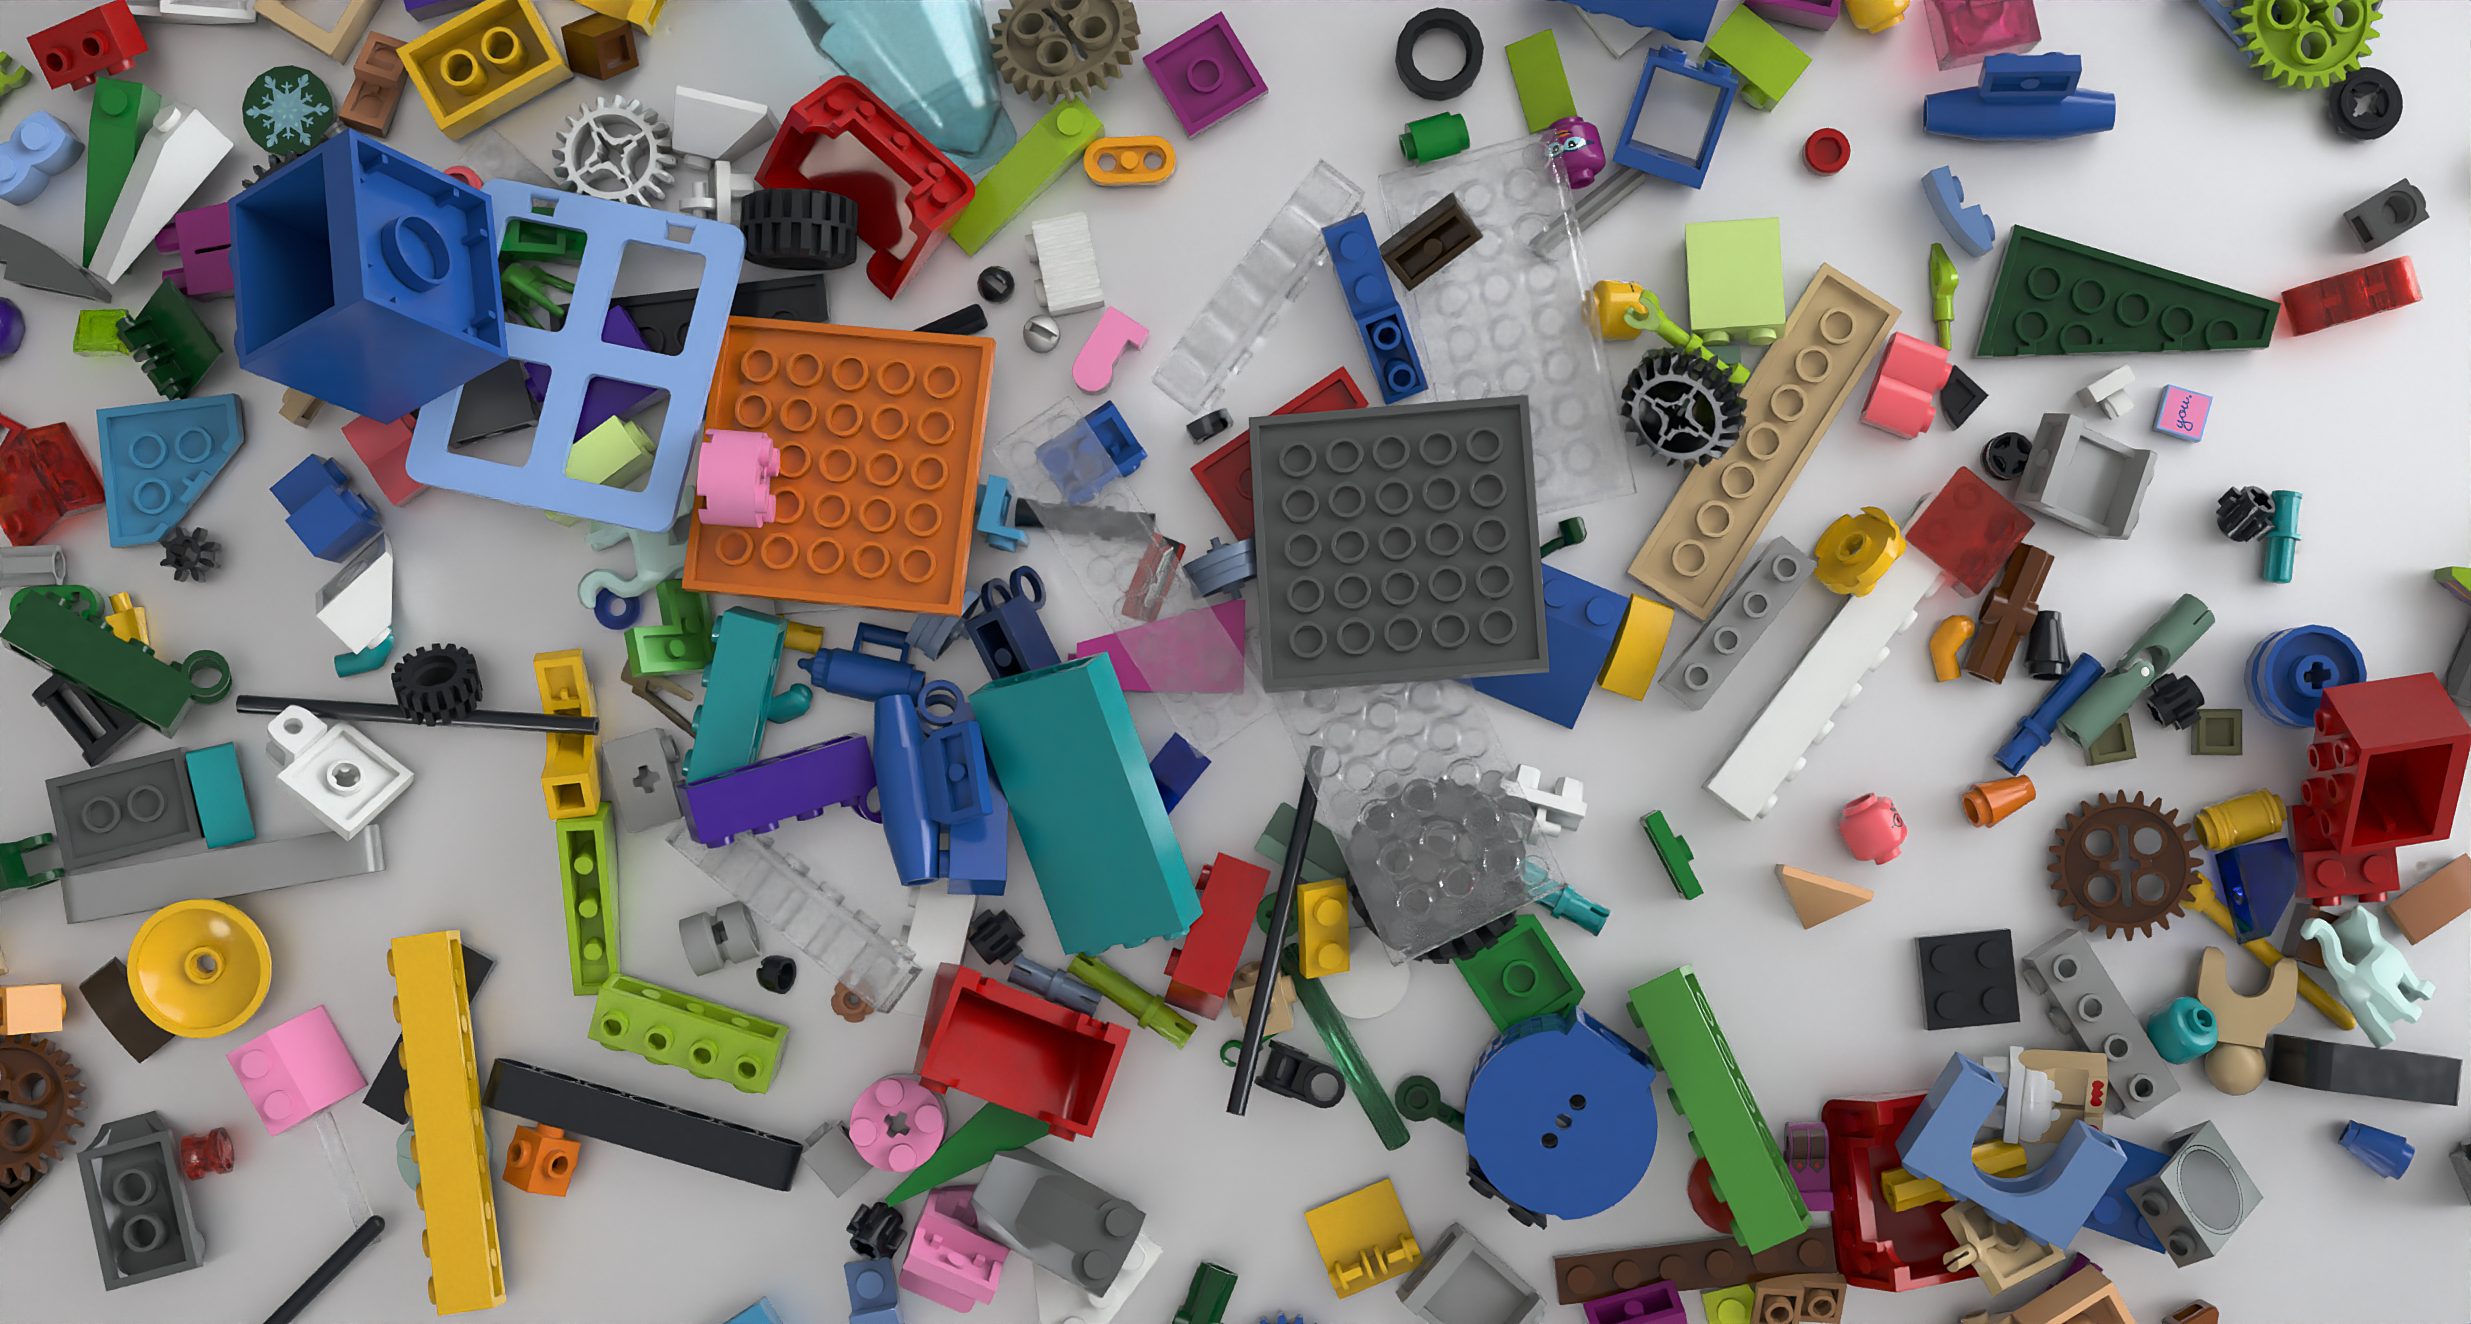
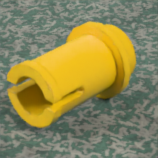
M779 614L778 617L784 618L785 615ZM789 621L783 648L811 653L816 656L818 649L822 645L825 628Z

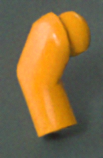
M1952 615L1946 618L1930 639L1929 647L1939 682L1962 677L1956 652L1965 640L1971 638L1975 632V625L1972 619L1966 615Z

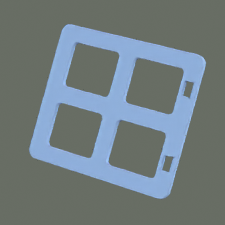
M496 178L487 181L480 191L491 195L498 257L506 227L514 219L587 234V243L563 329L558 332H551L505 322L508 358L550 366L552 369L530 457L525 466L515 467L449 453L447 446L464 386L462 384L420 407L405 466L408 475L416 482L427 486L654 534L668 531L676 521L747 248L745 235L738 227L728 223ZM533 198L558 203L553 217L531 213ZM669 225L695 230L692 233L690 244L667 240ZM629 243H638L703 256L706 259L684 349L678 356H669L605 343L601 340L623 251ZM594 377H604L667 390L671 394L649 483L642 492L624 490L572 479L566 476L565 470L588 383Z

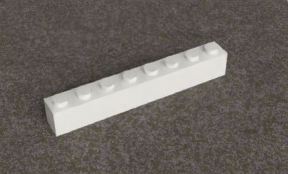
M1934 492L1923 495L1899 525L1900 536L1906 541V549L1903 555L1896 559L1888 571L1877 580L1876 586L1870 594L1864 597H1856L1852 593L1846 595L1701 788L1744 821H1753L1756 816L1763 819L1779 798L1774 792L1784 779L1791 782L1804 767L1806 760L1801 756L1809 745L1813 742L1818 746L1832 730L1834 723L1829 720L1840 705L1846 709L1858 696L1862 686L1857 682L1866 670L1869 669L1874 672L1886 659L1890 650L1885 645L1894 633L1897 632L1899 635H1902L1914 622L1918 615L1913 610L1923 595L1929 599L1940 588L1946 578L1941 572L1951 559L1955 562L1959 561L1971 547L1974 540L1969 535L1976 527V524Z

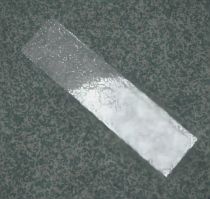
M1069 395L991 446L1198 759L1276 708V705L1268 693H1265L1262 684Z

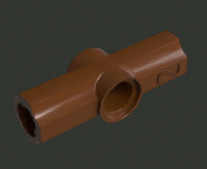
M2015 542L1997 586L1994 585L1981 606L1977 620L1980 626L1961 670L1983 681L2001 685L2019 641H2023L2036 619L2039 604L2036 601L2054 561V556L2033 545Z

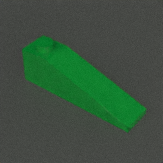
M97 77L89 124L82 263L84 268H89L144 137L154 126L153 120L160 109L162 96L141 83ZM133 263L123 274L131 275Z
M988 1101L944 1142L929 1160L915 1169L886 1197L885 1200L888 1207L894 1206L990 1162L996 1150H1015L1049 1135L1047 1131L1050 1124Z

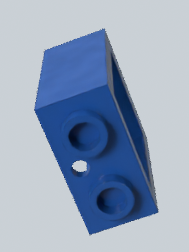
M1661 45L1660 50L1649 47L1613 150L1612 161L1700 190L1738 87V76L1730 74L1732 67L1719 61L1706 59L1704 65L1687 60L1688 53L1676 47ZM1656 67L1721 88L1696 159L1631 139Z

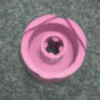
M707 429L705 434L711 442H702L697 473V495L707 496V509H698L701 523L761 528L764 522L773 523L776 512V497L769 494L770 477H777L780 468L779 448H773V439L768 438L767 433Z
M893 1074L883 1077L869 1086L854 1104L850 1116V1138L858 1153L876 1168L889 1172H907L917 1168L932 1157L945 1139L948 1130V1114L944 1099L940 1093L918 1086L921 1079L918 1075ZM900 1112L905 1113L908 1116L905 1124L910 1130L903 1128L899 1132L894 1131L891 1128L893 1121L889 1118V1115L897 1116Z

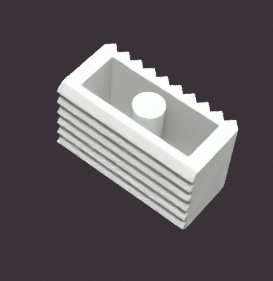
M1086 211L1031 221L1033 234L1025 235L1030 263L1039 261L1042 279L1034 280L1039 307L1048 306L1051 317L1105 307Z

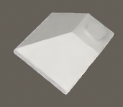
M676 86L672 149L679 158L684 159L683 165L701 171H710L711 165L715 166L716 161H730V164L775 137L781 127L780 122L768 105L685 86Z
M385 532L379 535L315 594L316 616L356 655L366 646L370 650L377 647L391 631L388 626L392 623L393 556L391 539Z

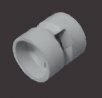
M743 899L717 907L715 916L702 912L679 920L682 944L689 964L697 977L724 968L725 961L728 959L737 964L761 956V944L755 922ZM721 931H726L728 940H722Z

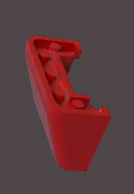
M838 75L831 78L791 106L754 177V180L764 189L795 188L827 191L843 195L858 203L857 235L876 251L866 265V273L874 286L890 300H893L906 289L966 211L976 191L973 181L966 173L867 86L856 78L847 75Z
M940 962L933 980L913 1069L914 1074L921 1076L918 1086L946 1095L948 1087L1049 1123L1047 1133L1074 1142L1076 1134L1092 1138L1131 1030L1111 1022L1104 1024V1022L1091 1018L1089 1015L1069 1010L996 982L997 980L981 976L982 973L962 965Z
M1930 1089L1836 1098L1828 1100L1823 1106L1821 1122L1826 1123L1829 1136L1830 1190L1833 1192L1834 1211H1831L1836 1264L1839 1274H1844L1847 1284L1851 1286L1897 1293L1980 1277L1971 1263L1957 1272H1951L1947 1267L1958 1259L1946 1265L1943 1263L1945 1253L1960 1247L1941 1216L1942 1213L1955 1205V1201L1941 1202L1936 1200L1905 1211L1894 1212L1891 1211L1882 1193L1880 1185L1881 1172L1902 1166V1160L1895 1142Z

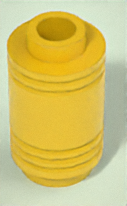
M2262 788L2210 805L2209 807H2204L2200 810V814L2194 816L2193 822L2197 837L2203 848L2207 851L2214 849L2216 852H2220L2281 832L2282 821L2287 819V813L2278 794L2272 795L2269 790Z

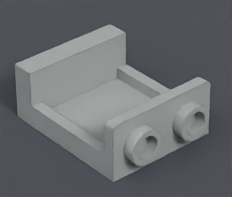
M2044 413L2014 501L2097 537L2128 540L2132 530L2138 523L2139 509L2146 489L2153 479L2154 465L2158 454L2147 449L2131 448L2084 427L2085 420L2073 414Z
M1457 1222L1395 1292L1403 1305L1416 1316L1419 1314L1429 1324H1539L1544 1316L1543 1309L1547 1305V1302L1533 1287Z

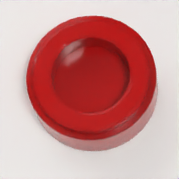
M1823 128L1815 131L1806 140L1802 149V159L1809 171L1818 176L1827 177L1838 173L1850 158L1851 149L1849 141L1843 133L1836 129Z

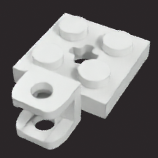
M291 705L268 724L267 734L271 741L266 744V754L271 762L283 771L277 776L276 786L346 841L351 840L413 782L414 773L345 720L339 721L327 732V725L302 707ZM291 722L298 723L301 726L288 725L284 729V726ZM339 774L342 777H346L352 774L355 776L354 785L351 787L339 786L336 784L337 779L334 776Z

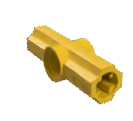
M2002 1136L1972 1145V1162L1984 1172L2001 1178H2014L2026 1174L2027 1158L2024 1148L2020 1145L2019 1141L2017 1144L2004 1143ZM1903 1166L1881 1172L1880 1185L1882 1193L1891 1211H1905L1936 1200L1941 1202L1957 1200L1942 1188V1183L1929 1176L1926 1180L1919 1179L1905 1170Z

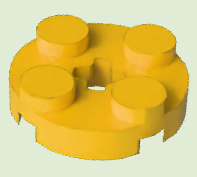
M1868 506L1860 508L1865 514H1860L1854 518L1848 513L1834 521L1819 539L1814 554L1819 558L1818 568L1814 569V574L1832 592L1838 594L1852 593L1856 597H1864L1870 594L1875 588L1877 580L1888 571L1896 559L1903 555L1906 549V541L1900 536L1898 525L1883 510L1877 507ZM1856 548H1859V550L1852 555L1853 551Z

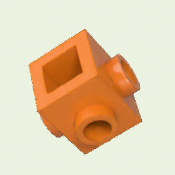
M540 1122L537 1123L536 1128L517 1125L514 1139L508 1147L507 1163L502 1180L528 1193L566 1197L572 1172L578 1163V1152L581 1143L564 1135V1129Z

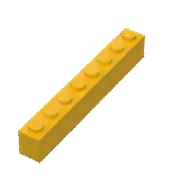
M448 930L392 938V949H389L387 952V965L390 975L396 978L398 995H395L393 998V1013L397 1023H401L403 1042L399 1044L398 1052L401 1067L403 1070H407L409 1088L405 1091L404 1102L408 1116H413L415 1135L411 1137L410 1150L414 1163H419L421 1182L416 1187V1198L419 1209L425 1211L427 1229H424L422 1233V1246L425 1256L431 1259L433 1275L428 1280L429 1299L433 1305H436L438 1316L495 1308L506 1302L460 931Z

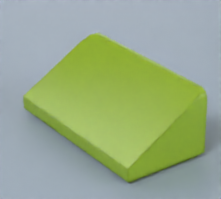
M1552 29L1541 31L1505 46L1530 135L1548 130L1549 125L1559 119L1577 116Z

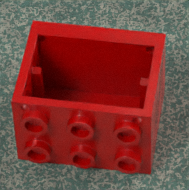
M2429 672L2323 688L2320 707L2314 713L2315 733L2313 744H2310L2307 749L2309 765L2306 779H2303L2301 782V796L2305 805L2313 809L2319 820L2323 835L2326 838H2330L2339 855L2449 839L2471 748V728L2435 674Z

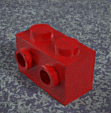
M116 0L101 5L26 38L52 90L69 83L73 91L80 90L97 82L98 76L96 72L107 69L110 76L136 66L132 57L149 50L125 0Z

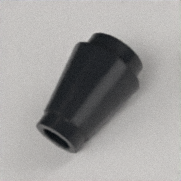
M2044 610L2037 613L2030 630L2023 666L2028 668V678L2055 681L2066 678V669L2071 664L2061 612Z

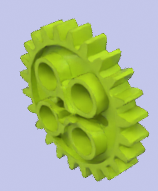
M2242 0L2245 2L2244 7L2231 11V15L2243 18L2244 25L2235 28L2233 34L2246 35L2247 41L2238 49L2239 52L2253 50L2255 53L2248 66L2254 68L2266 65L2262 79H2274L2279 75L2278 82L2280 88L2290 87L2295 82L2297 91L2308 90L2312 85L2315 90L2329 87V81L2337 83L2346 80L2345 71L2359 70L2361 66L2356 57H2366L2373 53L2370 47L2364 43L2365 40L2380 37V33L2370 27L2371 22L2383 19V14L2371 9V5L2379 0ZM2273 3L2278 5L2281 10L2279 24L2274 21L2271 15ZM2336 6L2340 8L2343 14L2341 26L2334 19L2333 13ZM2303 37L2310 44L2311 51L2308 58L2301 51Z

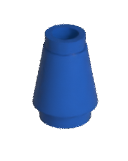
M2353 1120L2346 1124L2338 1140L2339 1145L2345 1147L2347 1151L2384 1179L2390 1176L2399 1180L2410 1165L2415 1153V1147L2406 1143V1137L2357 1123Z

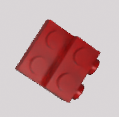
M2305 804L2286 806L2295 898H2311L2312 905L2324 907L2341 905V896L2358 894L2359 903L2388 901V891L2400 890L2396 847L2340 856L2330 838H2326L2323 835L2319 820L2311 807H2307Z

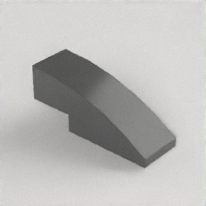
M0 224V264L6 265L5 280L22 287L107 304L111 303L112 295L90 273L72 259L41 241Z

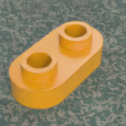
M1159 136L1105 137L1093 141L1087 147L1083 163L1089 179L1100 186L1157 185L1171 177L1175 169L1176 158L1171 144ZM1156 155L1162 160L1161 165L1157 169L1147 168L1144 165V161L1148 156ZM1104 157H1111L1116 161V165L1110 171H1103L1098 166L1099 161Z

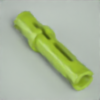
M1079 952L1067 969L1068 973H1072L1096 991L1103 993L1106 998L1139 1020L1138 1026L1144 1030L1148 1026L1177 1046L1180 1051L1198 1026L1163 1003L1165 1001L1164 997L1159 994L1154 997L1096 956L1086 957L1084 952Z

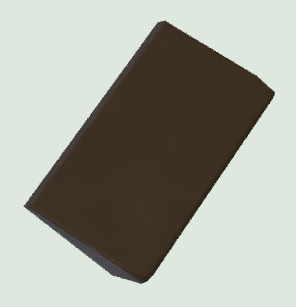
M1450 193L1381 244L1379 250L1382 259L1410 292L1484 236L1456 195Z

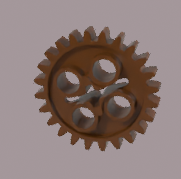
M2123 789L2118 790L2116 803H2109L2103 792L2099 793L2098 808L2093 809L2086 801H2082L2081 807L2084 816L2080 819L2071 813H2067L2066 818L2072 825L2071 830L2067 831L2058 828L2055 830L2057 836L2064 840L2063 846H2050L2048 850L2060 857L2059 863L2047 866L2048 871L2061 873L2062 879L2050 885L2052 890L2065 889L2067 895L2059 903L2060 907L2075 904L2077 909L2073 914L2072 920L2076 922L2085 915L2091 918L2088 932L2090 933L2095 931L2100 923L2106 925L2107 939L2110 940L2117 928H2123L2127 941H2132L2134 928L2138 927L2141 928L2147 938L2152 937L2151 924L2157 922L2165 930L2170 929L2166 915L2170 912L2177 917L2183 918L2185 914L2178 905L2180 900L2193 903L2196 900L2186 890L2187 886L2199 885L2203 881L2199 877L2190 874L2191 868L2204 864V860L2190 857L2189 851L2194 850L2200 845V841H2185L2183 837L2192 825L2186 823L2176 827L2173 821L2179 810L2175 808L2165 815L2159 812L2162 804V798L2160 797L2150 807L2144 805L2142 791L2137 793L2133 803L2126 801ZM2120 824H2125L2128 828L2129 858L2132 861H2138L2139 869H2134L2130 873L2132 905L2130 907H2125L2122 903L2121 873L2119 870H2112L2111 862L2118 861L2120 857L2118 826ZM2150 828L2158 832L2162 843L2157 852L2143 854L2137 850L2134 845V836L2139 830ZM2097 830L2109 833L2114 842L2111 852L2104 856H2095L2090 853L2085 844L2086 838L2090 833ZM2144 875H2155L2162 880L2164 893L2158 900L2146 901L2138 894L2136 889L2137 882ZM2096 877H2108L2114 882L2116 895L2109 902H2096L2089 895L2088 886Z
M32 1033L25 1034L22 1040L19 1034L5 1035L4 1043L0 1039V1102L6 1104L16 1103L28 1109L47 1112L45 1119H38L13 1111H0V1183L10 1185L13 1173L18 1179L25 1182L29 1181L30 1167L41 1173H47L46 1158L50 1156L62 1161L64 1157L58 1147L62 1143L76 1145V1140L68 1134L70 1128L85 1126L84 1122L74 1117L75 1111L88 1108L87 1103L75 1097V1095L87 1089V1085L80 1081H71L81 1071L80 1067L74 1064L65 1065L70 1057L68 1052L62 1049L54 1052L56 1043L46 1038L39 1043L38 1036ZM45 1079L46 1089L43 1095L32 1101V1087L39 1080ZM29 1124L31 1135L28 1141L23 1145L17 1146L16 1135L23 1126Z

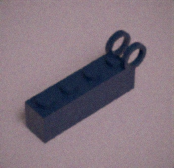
M1021 566L1011 572L1009 585L999 578L985 582L981 588V601L985 610L965 622L964 625L991 679L996 680L1062 663L1036 612L1043 608L1046 602L1045 587L1038 573L1029 566ZM1022 576L1032 585L1035 595L1034 602L1027 598L1022 589ZM993 588L999 591L1004 602L995 605L992 596Z

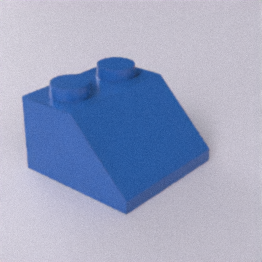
M2108 1135L2118 1141L2127 1157V1161L2082 1226L2165 1254L2166 1249L2129 1197L2125 1188L2129 1184L2157 1175L2172 1156Z

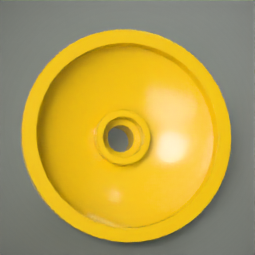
M206 898L178 901L152 915L135 935L127 960V977L130 990L143 1013L160 1028L178 1036L195 1039L224 1035L249 1020L266 998L272 976L270 950L258 926L245 913L232 905ZM203 955L211 956L214 959V970H207L202 966L201 958Z

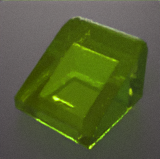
M80 310L73 341V353L83 357L129 356V350L116 336L119 330L115 326L117 321L129 315V310Z

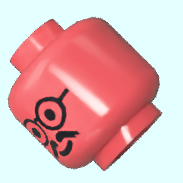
M1868 793L1851 801L1841 809L1844 815L1838 822V828L1856 860L1869 861L1874 859L1876 865H1881L1901 854L1899 845L1906 839L1908 831L1889 798L1876 797L1874 793Z

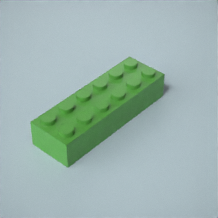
M1691 964L1679 967L1627 991L1632 1000L1626 1003L1629 1015L1638 1029L1645 1028L1652 1044L1646 1047L1649 1057L1658 1072L1665 1070L1672 1088L1667 1089L1669 1099L1676 1113L1679 1116L1685 1113L1693 1129V1131L1688 1133L1691 1146L1699 1159L1706 1157L1714 1175L1708 1177L1711 1188L1720 1203L1727 1201L1735 1219L1730 1220L1729 1224L1740 1247L1748 1245L1751 1254L1754 1255L1804 1233L1813 1222V1219Z

